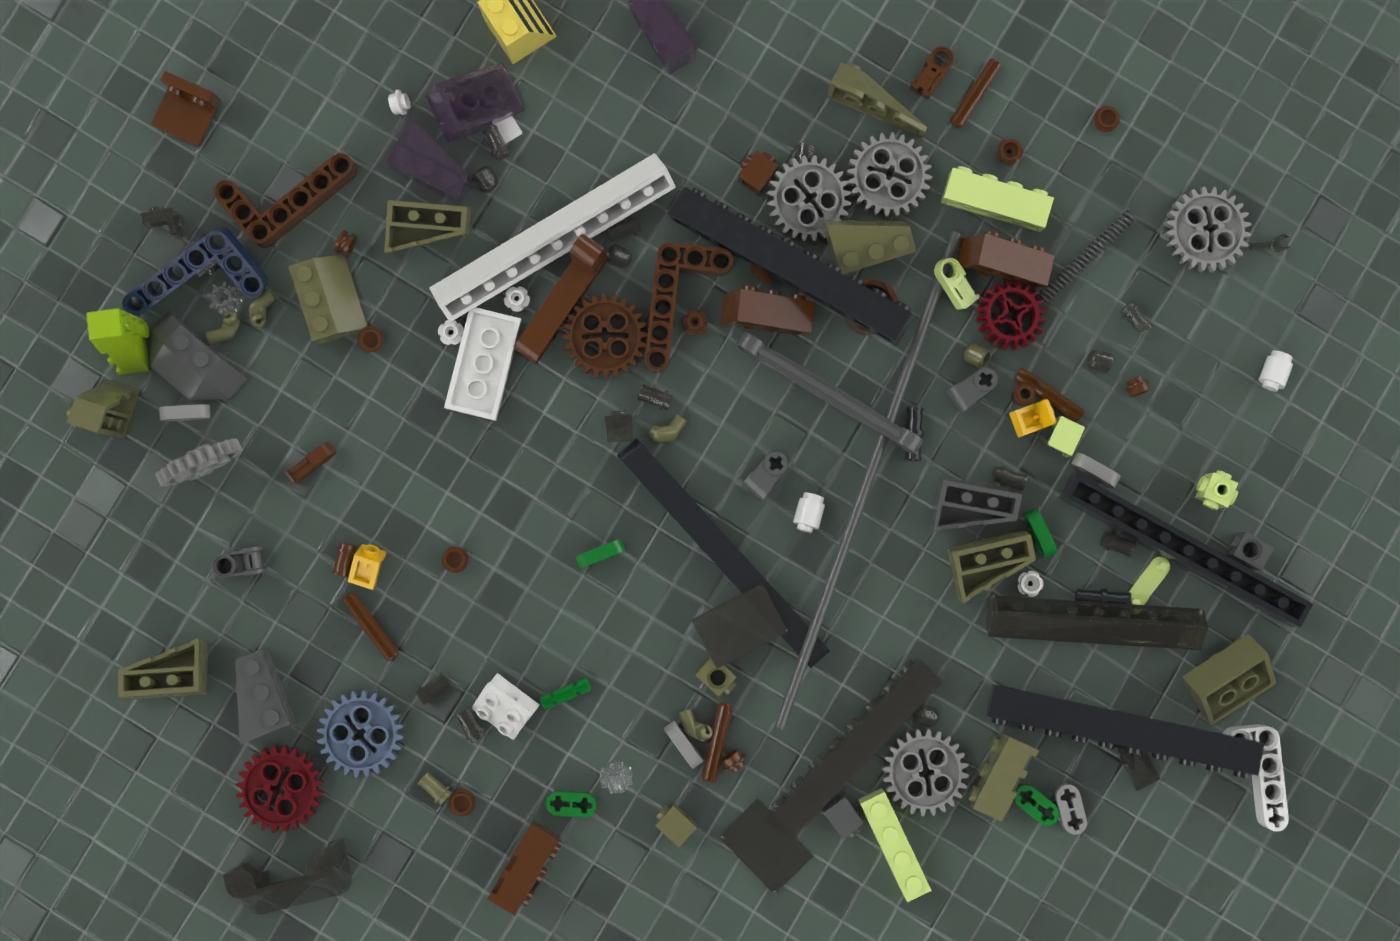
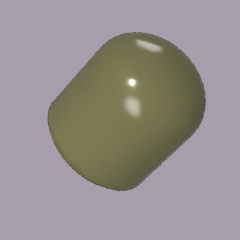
M976 343L970 344L964 351L965 361L981 369L988 364L991 357L990 349Z

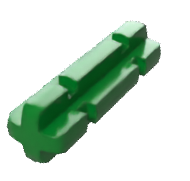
M587 678L576 681V684L571 683L553 691L552 694L547 693L541 696L540 702L542 707L547 710L554 707L556 703L559 705L578 697L580 693L582 695L589 692L591 685Z

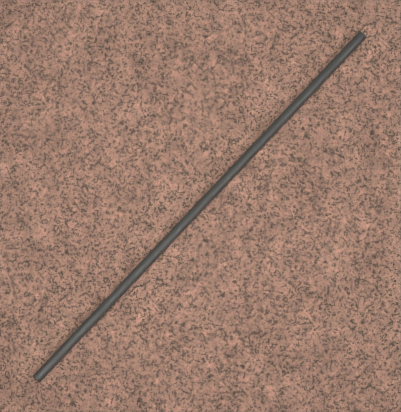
M951 232L942 259L954 257L961 238L960 233ZM948 263L943 266V274L946 277L951 266ZM936 276L885 415L893 423L895 422L942 291V286ZM879 433L775 721L774 726L784 730L885 450L888 437Z

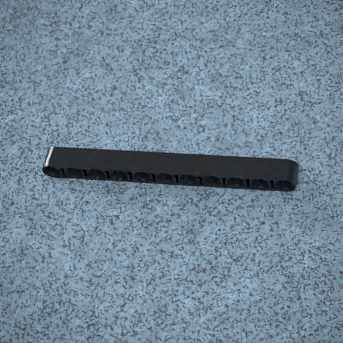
M635 438L617 455L619 459L799 656L809 630L808 625L646 447ZM818 636L807 664L810 669L830 652Z

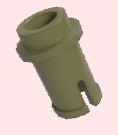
M430 771L418 782V785L435 799V804L443 805L452 795V792L449 790L450 787H445Z

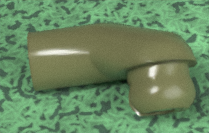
M269 290L265 291L249 305V322L253 327L261 328L265 325L266 308L277 300Z
M229 311L223 315V324L220 329L206 332L207 341L210 345L230 340L235 336L240 326V318L234 312Z
M676 414L669 426L658 427L653 425L649 429V437L657 443L674 441L687 421Z
M691 708L679 712L687 736L698 741H707L712 737V728L709 725L695 721Z

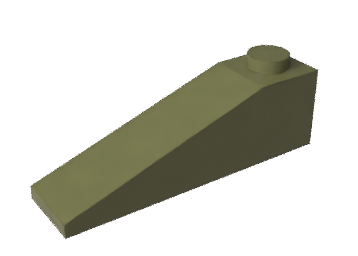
M850 62L847 64L840 63L830 83L827 98L917 137H923L927 127L869 75L861 71L858 65Z

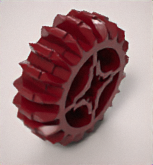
M1005 280L1002 288L997 282L993 285L994 291L989 288L985 291L988 298L981 296L978 300L984 306H977L975 311L983 314V316L976 317L975 322H983L984 325L980 326L977 330L978 332L987 331L988 334L983 338L985 341L991 337L994 338L992 347H996L999 342H1002L1001 349L1006 351L1010 343L1012 351L1018 350L1019 342L1020 346L1024 349L1028 347V341L1034 343L1037 340L1034 333L1040 335L1043 332L1042 328L1038 325L1046 324V319L1039 316L1047 313V310L1044 308L1039 309L1038 306L1044 303V300L1039 299L1036 301L1034 299L1038 294L1037 290H1034L1031 294L1027 292L1030 288L1029 284H1025L1020 289V281L1016 280L1011 288L1010 281ZM1006 296H1015L1021 299L1025 304L1020 306L1013 304L1011 299H1007ZM998 298L1000 302L998 305L1000 315L991 320V307ZM1008 310H1010V313L1012 311L1014 313L1021 311L1013 318V321L1007 318L1001 320L1009 312ZM1030 311V324L1026 332L1023 333L1021 318L1022 315ZM1006 326L1010 329L1011 333H1015V336L1005 335L995 327Z

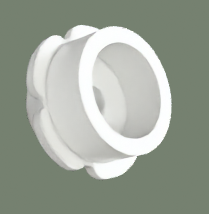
M398 89L395 90V93L389 94L388 101L393 114H407V109H410L408 95L406 93L402 94Z
M521 286L517 288L510 287L506 291V297L504 298L506 307L511 308L514 312L522 311L530 303V297L527 295L528 291ZM516 296L519 297V300H518V301H515V300H514V298H515Z
M446 320L444 324L439 326L438 334L441 336L440 340L444 344L456 345L461 342L464 328L460 323L458 324L455 320L452 322ZM450 330H453L452 335H449Z
M1035 571L1023 572L1018 577V590L1024 595L1027 594L1029 597H1034L1043 588V579ZM1029 581L1032 582V586H1028Z

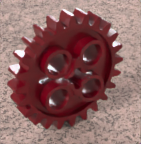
M274 745L271 748V754L267 748L261 750L262 757L258 754H253L252 760L254 763L249 761L244 763L248 771H241L238 774L244 781L236 783L237 787L243 788V791L236 794V797L244 798V802L239 805V808H248L244 817L253 815L252 825L261 821V830H265L271 825L272 833L278 831L279 826H281L283 833L289 831V824L296 830L299 828V821L303 824L309 822L306 814L310 816L316 814L312 806H320L322 804L321 801L316 799V796L324 794V791L318 789V786L323 784L324 780L316 779V776L322 771H313L312 767L316 761L308 763L306 761L308 753L298 756V747L289 753L288 745H284L280 752L278 746ZM270 764L278 769V776L276 778H272L268 774L267 770ZM289 766L290 772L282 784V789L285 790V792L278 795L274 807L275 809L274 811H271V804L273 803L279 792V789L275 786L282 783L285 776L286 767ZM294 774L302 777L303 786L301 788L294 786L292 783ZM259 790H264L268 794V801L266 803L258 799L257 794ZM284 799L291 801L293 804V811L291 813L284 811L282 808Z

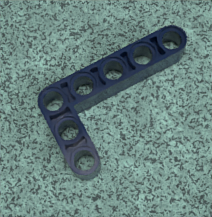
M216 227L128 293L122 300V308L124 311L135 316L142 315L213 260L218 262L246 296L255 297L259 295L267 286L268 280L264 271L228 228ZM215 234L221 235L224 238V246L215 244L213 241ZM193 250L203 253L204 262L194 259ZM231 256L239 257L242 261V267L233 266L230 260ZM179 266L183 270V277H177L173 273L172 267ZM248 277L256 278L259 281V288L249 286ZM152 281L159 282L163 287V292H156L152 287ZM132 297H138L142 301V308L133 305Z

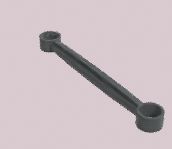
M743 331L735 345L746 354L760 359L838 410L890 438L907 452L916 455L924 442L915 433L904 427H899L844 390L831 385L826 379L767 347L765 343L752 334Z

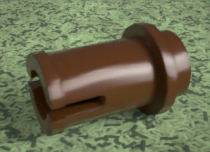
M1028 384L1018 385L1012 393L1011 397L1014 396L1012 401L1017 405L1030 404L1035 398V391ZM1020 392H1023L1024 395L1027 394L1025 399L1021 397Z
M340 542L339 547L335 549L338 552L332 574L349 577L353 554L356 553L354 551L355 545Z

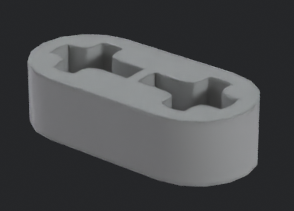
M210 405L159 407L160 421L211 419Z
M1079 452L1076 453L1070 464L1077 470L1110 488H1115L1121 478L1115 471Z
M675 720L664 727L665 732L692 769L704 762L701 755Z
M1062 783L1054 791V799L1059 810L1060 822L1067 832L1077 835L1082 833L1087 827V818L1081 795L1075 786L1069 783ZM1065 789L1074 795L1070 797L1071 806L1069 807L1067 801L1061 799ZM1070 811H1073L1074 816L1080 819L1075 829L1067 823L1071 821Z

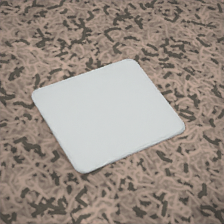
M511 114L493 124L504 143H508L522 134L521 129Z

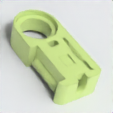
M947 258L936 263L934 268L935 276L957 310L966 309L979 299L980 295L975 294L971 285L964 277L966 275L964 269L956 259ZM946 263L950 264L953 268V274L950 278L943 274V266Z

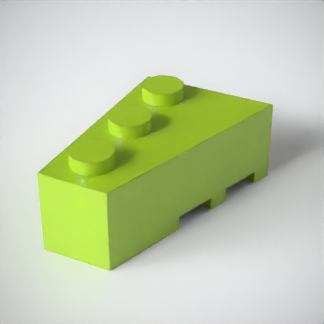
M119 308L86 313L89 340L101 354H108L109 358H107V361L110 365H117L116 372L118 375L150 371L146 338H149V328L144 319Z

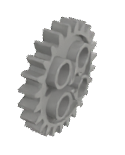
M894 132L891 133L889 139H886L885 135L880 133L879 141H876L871 136L869 139L870 145H867L865 142L861 143L860 147L863 152L854 150L853 155L858 160H849L848 164L854 169H849L846 172V175L853 177L848 180L847 186H855L850 195L860 196L856 204L865 202V212L872 207L874 208V216H877L879 211H883L884 218L887 219L889 212L892 211L895 218H898L900 210L907 215L909 213V205L916 209L918 207L916 199L920 201L925 199V195L921 191L928 192L930 186L924 182H929L932 179V176L925 174V172H928L932 166L924 165L928 155H919L923 147L919 146L914 149L912 147L914 139L905 143L904 134L901 135L899 140H895ZM876 154H883L887 157L888 162L886 164H879L875 161L874 156ZM902 162L909 163L912 166V171L904 173L901 171L899 164ZM867 167H872L876 171H869ZM887 171L893 172L891 180L886 179ZM868 178H875L879 182V187L876 189L869 188L866 185V180ZM903 180H910L911 184H907ZM895 186L900 187L904 192V196H893L891 188Z
M803 155L800 158V164L795 158L790 159L791 167L785 163L782 164L781 167L784 173L775 171L774 175L778 180L769 181V184L774 187L773 191L766 192V195L773 197L772 201L766 203L767 206L774 207L769 216L777 215L778 219L774 222V225L782 223L784 225L782 233L790 229V238H795L798 233H800L801 241H805L808 234L811 241H816L817 233H819L821 238H826L822 220L842 221L839 216H848L849 214L843 209V206L851 205V202L844 200V196L851 194V191L843 190V187L849 182L839 180L843 171L833 172L836 166L835 163L826 167V158L817 163V157L813 155L808 162L806 156ZM809 172L813 173L817 178L814 187L808 186L805 182V176ZM794 179H797L799 181L802 190L806 194H813L811 202L816 206V208H818L823 213L822 218L818 216L816 209L811 203H804L803 200L806 198V196L801 191V189L794 184ZM787 189H792L796 193V200L793 203H788L784 198ZM825 193L829 194L832 198V205L829 208H825L821 204V197ZM805 209L812 215L809 224H804L800 219V214Z
M1202 187L1199 189V194L1193 189L1189 192V197L1185 194L1180 197L1181 203L1176 201L1172 204L1175 211L1170 210L1167 213V216L1172 220L1165 222L1164 226L1171 229L1164 234V237H1171L1172 241L1166 246H1174L1176 248L1171 255L1176 256L1180 254L1182 256L1179 261L1180 264L1186 260L1189 261L1188 269L1194 268L1197 264L1199 272L1204 271L1206 266L1210 273L1214 272L1216 265L1220 270L1226 268V263L1232 265L1236 262L1234 257L1239 258L1243 255L1240 249H1245L1249 245L1243 240L1251 236V233L1245 231L1246 228L1251 226V223L1244 222L1243 220L1249 213H1241L1239 211L1244 204L1235 205V195L1229 199L1226 198L1227 190H1223L1217 195L1216 187L1210 189L1209 193L1206 187ZM1203 207L1207 208V213H1205ZM1215 210L1222 212L1224 216L1223 221L1215 218ZM1188 213H1194L1197 216V224L1189 221ZM1206 226V228L1211 229L1212 232L1209 234V231H1204L1203 227ZM1218 235L1226 239V247L1219 245L1217 241ZM1192 238L1199 240L1201 244L1200 250L1193 248L1191 244Z
M237 438L217 442L214 445L206 444L188 451L186 455L169 462L166 465L167 467L160 469L155 475L162 487L186 480L192 481L211 474L214 469L228 464L232 458L237 457L243 450Z
M926 728L924 735L921 734L919 729H915V737L905 732L906 740L904 742L896 738L899 746L897 748L888 747L893 755L884 756V759L890 763L881 768L883 771L889 772V775L884 776L882 780L891 783L885 788L887 792L895 791L891 799L894 802L902 799L899 805L901 809H904L909 804V812L911 814L919 808L921 816L925 815L926 809H929L930 813L935 816L937 807L946 812L944 805L946 803L954 807L953 796L962 798L958 789L967 788L961 782V779L969 778L967 773L962 772V769L969 766L968 763L960 762L965 753L955 752L959 744L953 743L949 745L951 737L948 735L941 740V732L938 730L932 736L929 728ZM921 748L924 750L925 765L931 770V772L927 773L931 795H927L925 778L919 774V772L923 771L919 755V749ZM933 750H941L942 759L938 763L930 762L929 755ZM909 754L915 755V765L911 768L904 767V757ZM945 776L947 779L946 787L936 789L934 786L935 779ZM913 781L921 783V789L917 794H910L908 792V786Z

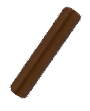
M992 58L988 61L952 116L950 123L959 129L963 127L1002 66L1000 62Z
M1021 368L1015 374L1014 380L1016 382L1032 386L1036 396L1042 400L1048 399L1052 407L1072 421L1077 422L1083 416L1084 410L1026 369Z
M349 593L342 599L343 604L387 661L395 658L399 651L357 595Z
M719 703L712 729L713 735L710 738L702 773V779L705 781L716 782L733 711V707L728 704Z

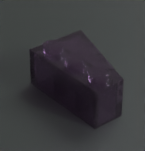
M669 0L628 1L630 12L669 75L696 59L697 45L684 28L679 15L670 8Z
M410 116L386 163L391 170L460 205L472 184L469 175Z

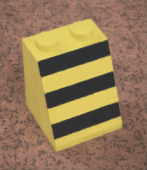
M533 0L478 1L487 26L512 64H515L556 37V34Z

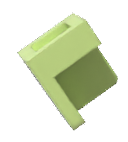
M1060 416L1056 418L1057 423L1052 425L1054 431L1048 441V446L1063 452V456L1070 457L1073 455L1085 427Z

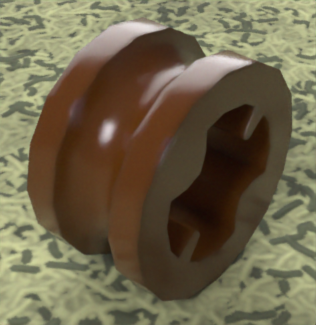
M343 230L337 238L334 251L337 253L342 251L343 255L348 257L355 247L357 236L354 234L350 236L347 231Z

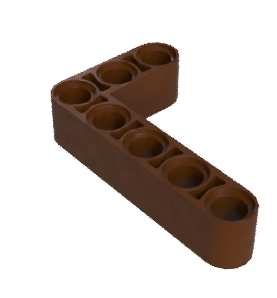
M337 153L262 214L246 194L230 180L219 181L214 187V196L251 241L259 247L268 248L352 181L357 174V166L347 154ZM341 163H349L347 171L343 173L338 172L337 169ZM328 179L329 183L326 188H317L320 180ZM228 189H234L233 196L225 200L224 193ZM307 195V203L303 206H298L297 201L299 197ZM249 208L250 216L247 219L241 220V212ZM281 212H287V219L282 223H278V215ZM262 228H266V237L261 240H258V231Z
M583 233L576 239L569 251L572 262L515 344L514 350L535 364L543 357L569 319L567 317L568 314L571 315L575 310L574 306L579 304L607 262L608 257L605 248Z
M665 243L659 247L645 353L646 366L651 372L662 373L669 365L679 273L725 276L730 273L733 267V256L728 250L679 243ZM673 251L677 257L673 262L668 263L662 259L663 253ZM692 254H699L703 260L699 265H691L688 262V257ZM718 257H725L729 264L725 268H718L715 266L714 260ZM668 276L673 279L674 283L670 288H662L659 285V280ZM661 302H665L670 305L671 309L667 314L662 315L656 311V306ZM658 328H663L668 333L667 337L662 341H658L653 337V332ZM661 354L665 359L663 365L659 367L651 365L650 358L652 355Z

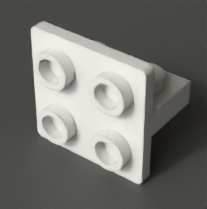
M497 673L491 682H488L472 706V710L481 719L487 720L495 726L502 735L514 740L537 710L539 704Z

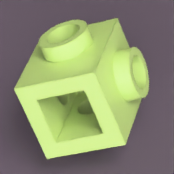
M1217 470L1216 473L1205 474L1197 484L1195 498L1203 501L1202 505L1212 510L1218 511V508H1228L1237 498L1238 491L1236 488L1238 483L1231 480L1232 476L1223 471ZM1218 486L1222 487L1220 494L1217 491Z

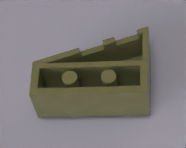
M388 200L384 253L390 254L470 234L472 208Z
M822 220L833 264L842 270L841 274H847L916 252L910 226L903 221Z
M113 380L103 383L75 397L74 402H71L68 406L66 414L68 419L66 423L99 434L124 439L141 389Z
M1025 530L947 547L957 598L963 604L971 600V597L983 590L986 591L996 582L1011 576L1036 560L1031 534Z
M196 638L191 640L190 643L177 648H171L165 653L119 669L118 697L126 700L208 695L207 641Z
M1000 732L999 736H994L990 743V757L988 761L984 760L978 772V775L981 776L977 786H972L968 794V800H970L969 806L972 809L1002 822L1017 794L1015 790L1020 779H1025L1028 773L1025 767L1030 755L1036 758L1039 750Z

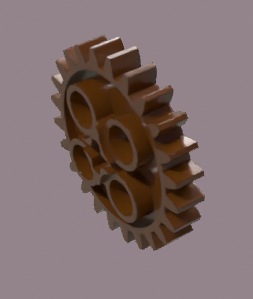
M603 293L600 301L597 300L595 295H592V303L590 304L583 299L584 307L582 309L574 306L577 313L576 316L569 314L567 316L572 324H564L563 326L566 330L570 331L569 334L562 336L564 340L570 341L569 344L564 346V349L573 350L568 358L570 360L578 359L575 364L576 368L585 365L584 374L586 375L591 369L594 370V378H597L600 372H603L605 379H608L609 372H613L615 377L618 378V370L620 369L626 374L629 373L627 365L631 364L636 367L637 364L634 358H643V354L638 350L639 348H646L647 345L641 342V339L647 338L648 333L640 331L647 325L645 322L638 323L642 313L633 314L636 306L633 304L627 308L626 298L618 303L616 294L613 295L611 301L607 300L605 293ZM591 317L599 320V325L594 330H588L585 327L586 320ZM615 317H622L626 323L623 328L614 329L611 326V321ZM605 330L608 331L609 335H629L628 338L609 337L608 342L605 343L600 337L582 339L583 335L601 336ZM623 343L626 346L625 353L620 356L614 355L611 351L613 345ZM589 344L599 345L600 350L597 355L588 356L585 350Z

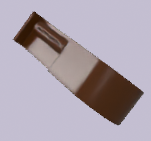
M944 46L935 48L925 61V67L916 80L912 81L910 89L923 98L929 99L953 63L954 55L952 51ZM938 53L945 54L948 57V64L938 66L934 61V56Z
M327 441L314 449L299 463L286 471L285 474L293 484H298L334 457L337 452L330 442Z

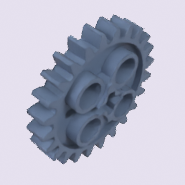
M356 690L352 691L351 699L346 694L341 695L342 703L336 699L332 701L335 709L325 708L324 711L329 717L319 719L321 723L325 724V727L317 729L318 733L324 734V738L319 739L317 743L325 744L326 746L320 753L325 754L329 752L330 756L326 762L329 763L335 760L337 762L334 767L335 771L342 766L345 767L344 775H348L351 770H354V776L357 778L363 770L364 775L369 777L371 775V768L378 774L381 772L380 764L386 768L390 766L387 758L397 759L398 756L393 750H401L403 748L401 744L397 743V740L405 738V735L398 733V730L405 727V725L397 724L396 722L402 715H393L392 711L396 705L387 707V697L378 701V692L373 693L370 698L368 697L367 690L362 691L361 697H359ZM359 708H365L368 711L369 717L366 722L358 719L357 711ZM346 715L350 716L353 724L346 720ZM339 725L347 728L348 736L346 739L338 737L336 730ZM364 728L366 731L364 737L358 739L356 736L359 733L358 730ZM376 728L385 731L386 738L384 742H379L375 739L374 731ZM369 743L376 747L377 752L372 751ZM355 746L364 748L365 757L363 759L355 757L353 752Z

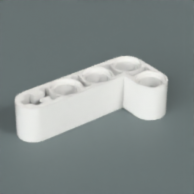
M1261 724L1227 728L1222 734L1234 736L1239 733L1241 738L1260 742V733L1263 731L1267 732L1268 739L1264 743L1259 776L1252 775L1256 817L1259 824L1272 831H1282L1288 825L1289 816L1278 732L1272 727ZM1269 757L1271 766L1264 771L1262 762L1265 758ZM1272 784L1274 792L1270 797H1266L1265 789L1268 785ZM1273 813L1276 814V818H1272L1270 822L1269 817H1273Z

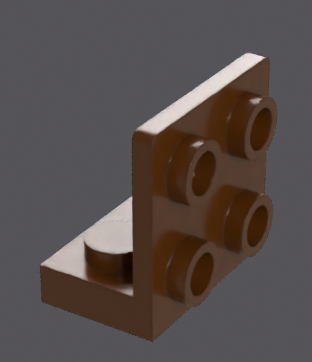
M164 71L160 81L167 86V90L151 125L195 146H200L221 100L212 91Z

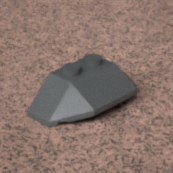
M170 311L151 331V367L190 401L232 399L249 380Z

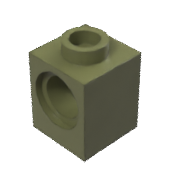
M714 655L695 673V676L718 697L722 693L727 696L737 685L734 682L737 676ZM715 670L723 671L726 676L724 682L718 685L710 680V675Z
M675 803L670 807L664 805L655 816L658 819L655 826L678 848L697 829V824Z

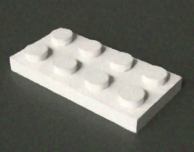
M476 307L468 312L444 406L445 409L497 421L514 354V347L522 322L521 318Z

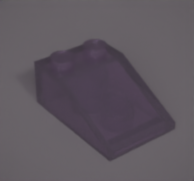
M503 62L436 83L426 95L447 143L471 136L525 110Z

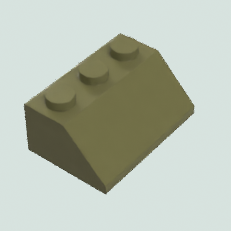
M344 255L317 257L288 266L311 339L314 343L322 345L358 333L362 328L368 326Z
M1249 634L1235 640L1229 647L1213 654L1207 661L1198 667L1190 669L1187 674L1182 676L1188 694L1210 726L1277 684L1268 653Z

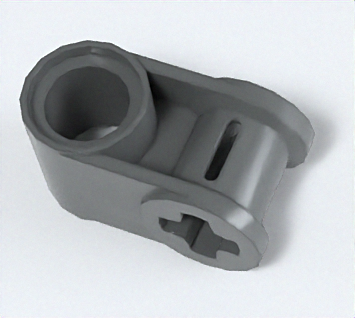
M982 368L946 391V394L959 412L962 413L994 389L997 385L998 377L992 369ZM980 374L983 377L988 376L990 378L987 382L989 387L986 384L982 386L979 384L981 380Z
M781 452L769 453L751 471L741 485L762 501L788 467L786 456ZM771 457L774 459L780 457L782 459L780 461L782 465L780 470L778 468L773 470L769 468L771 466L769 461Z
M262 546L216 556L211 563L213 573L220 578L251 576L267 572L262 564ZM229 559L232 568L230 572L225 574L220 568L223 560Z

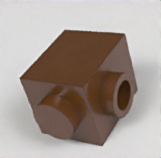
M756 151L753 157L748 155L740 166L743 170L738 176V182L760 196L769 181L774 177V172L778 170V165L775 164L777 162L776 159L766 152L761 154L759 151Z

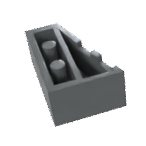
M940 476L930 529L935 532L951 528H965L966 526L1017 521L1022 494L1017 490Z
M268 648L236 659L239 745L296 723V718Z

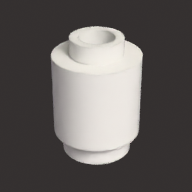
M1272 351L1271 355L1267 356L1259 377V381L1263 383V388L1274 392L1285 388L1293 367L1291 362L1293 357L1281 351Z
M804 492L803 498L799 499L793 523L797 524L798 530L812 533L813 529H819L825 507L822 496Z

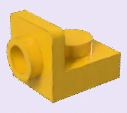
M362 544L354 554L348 582L373 590L376 586L381 563L386 556V551L380 550L374 545Z

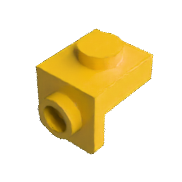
M1048 399L1009 413L1018 438L1057 423Z

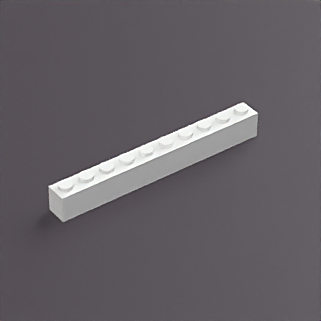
M654 153L429 288L449 322H452L569 252L576 239L582 233L591 239L673 190L676 186L667 168Z

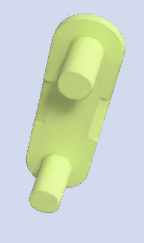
M1154 558L1129 590L1131 592L1130 609H1125L1127 612H1139L1168 574L1170 563L1166 558Z

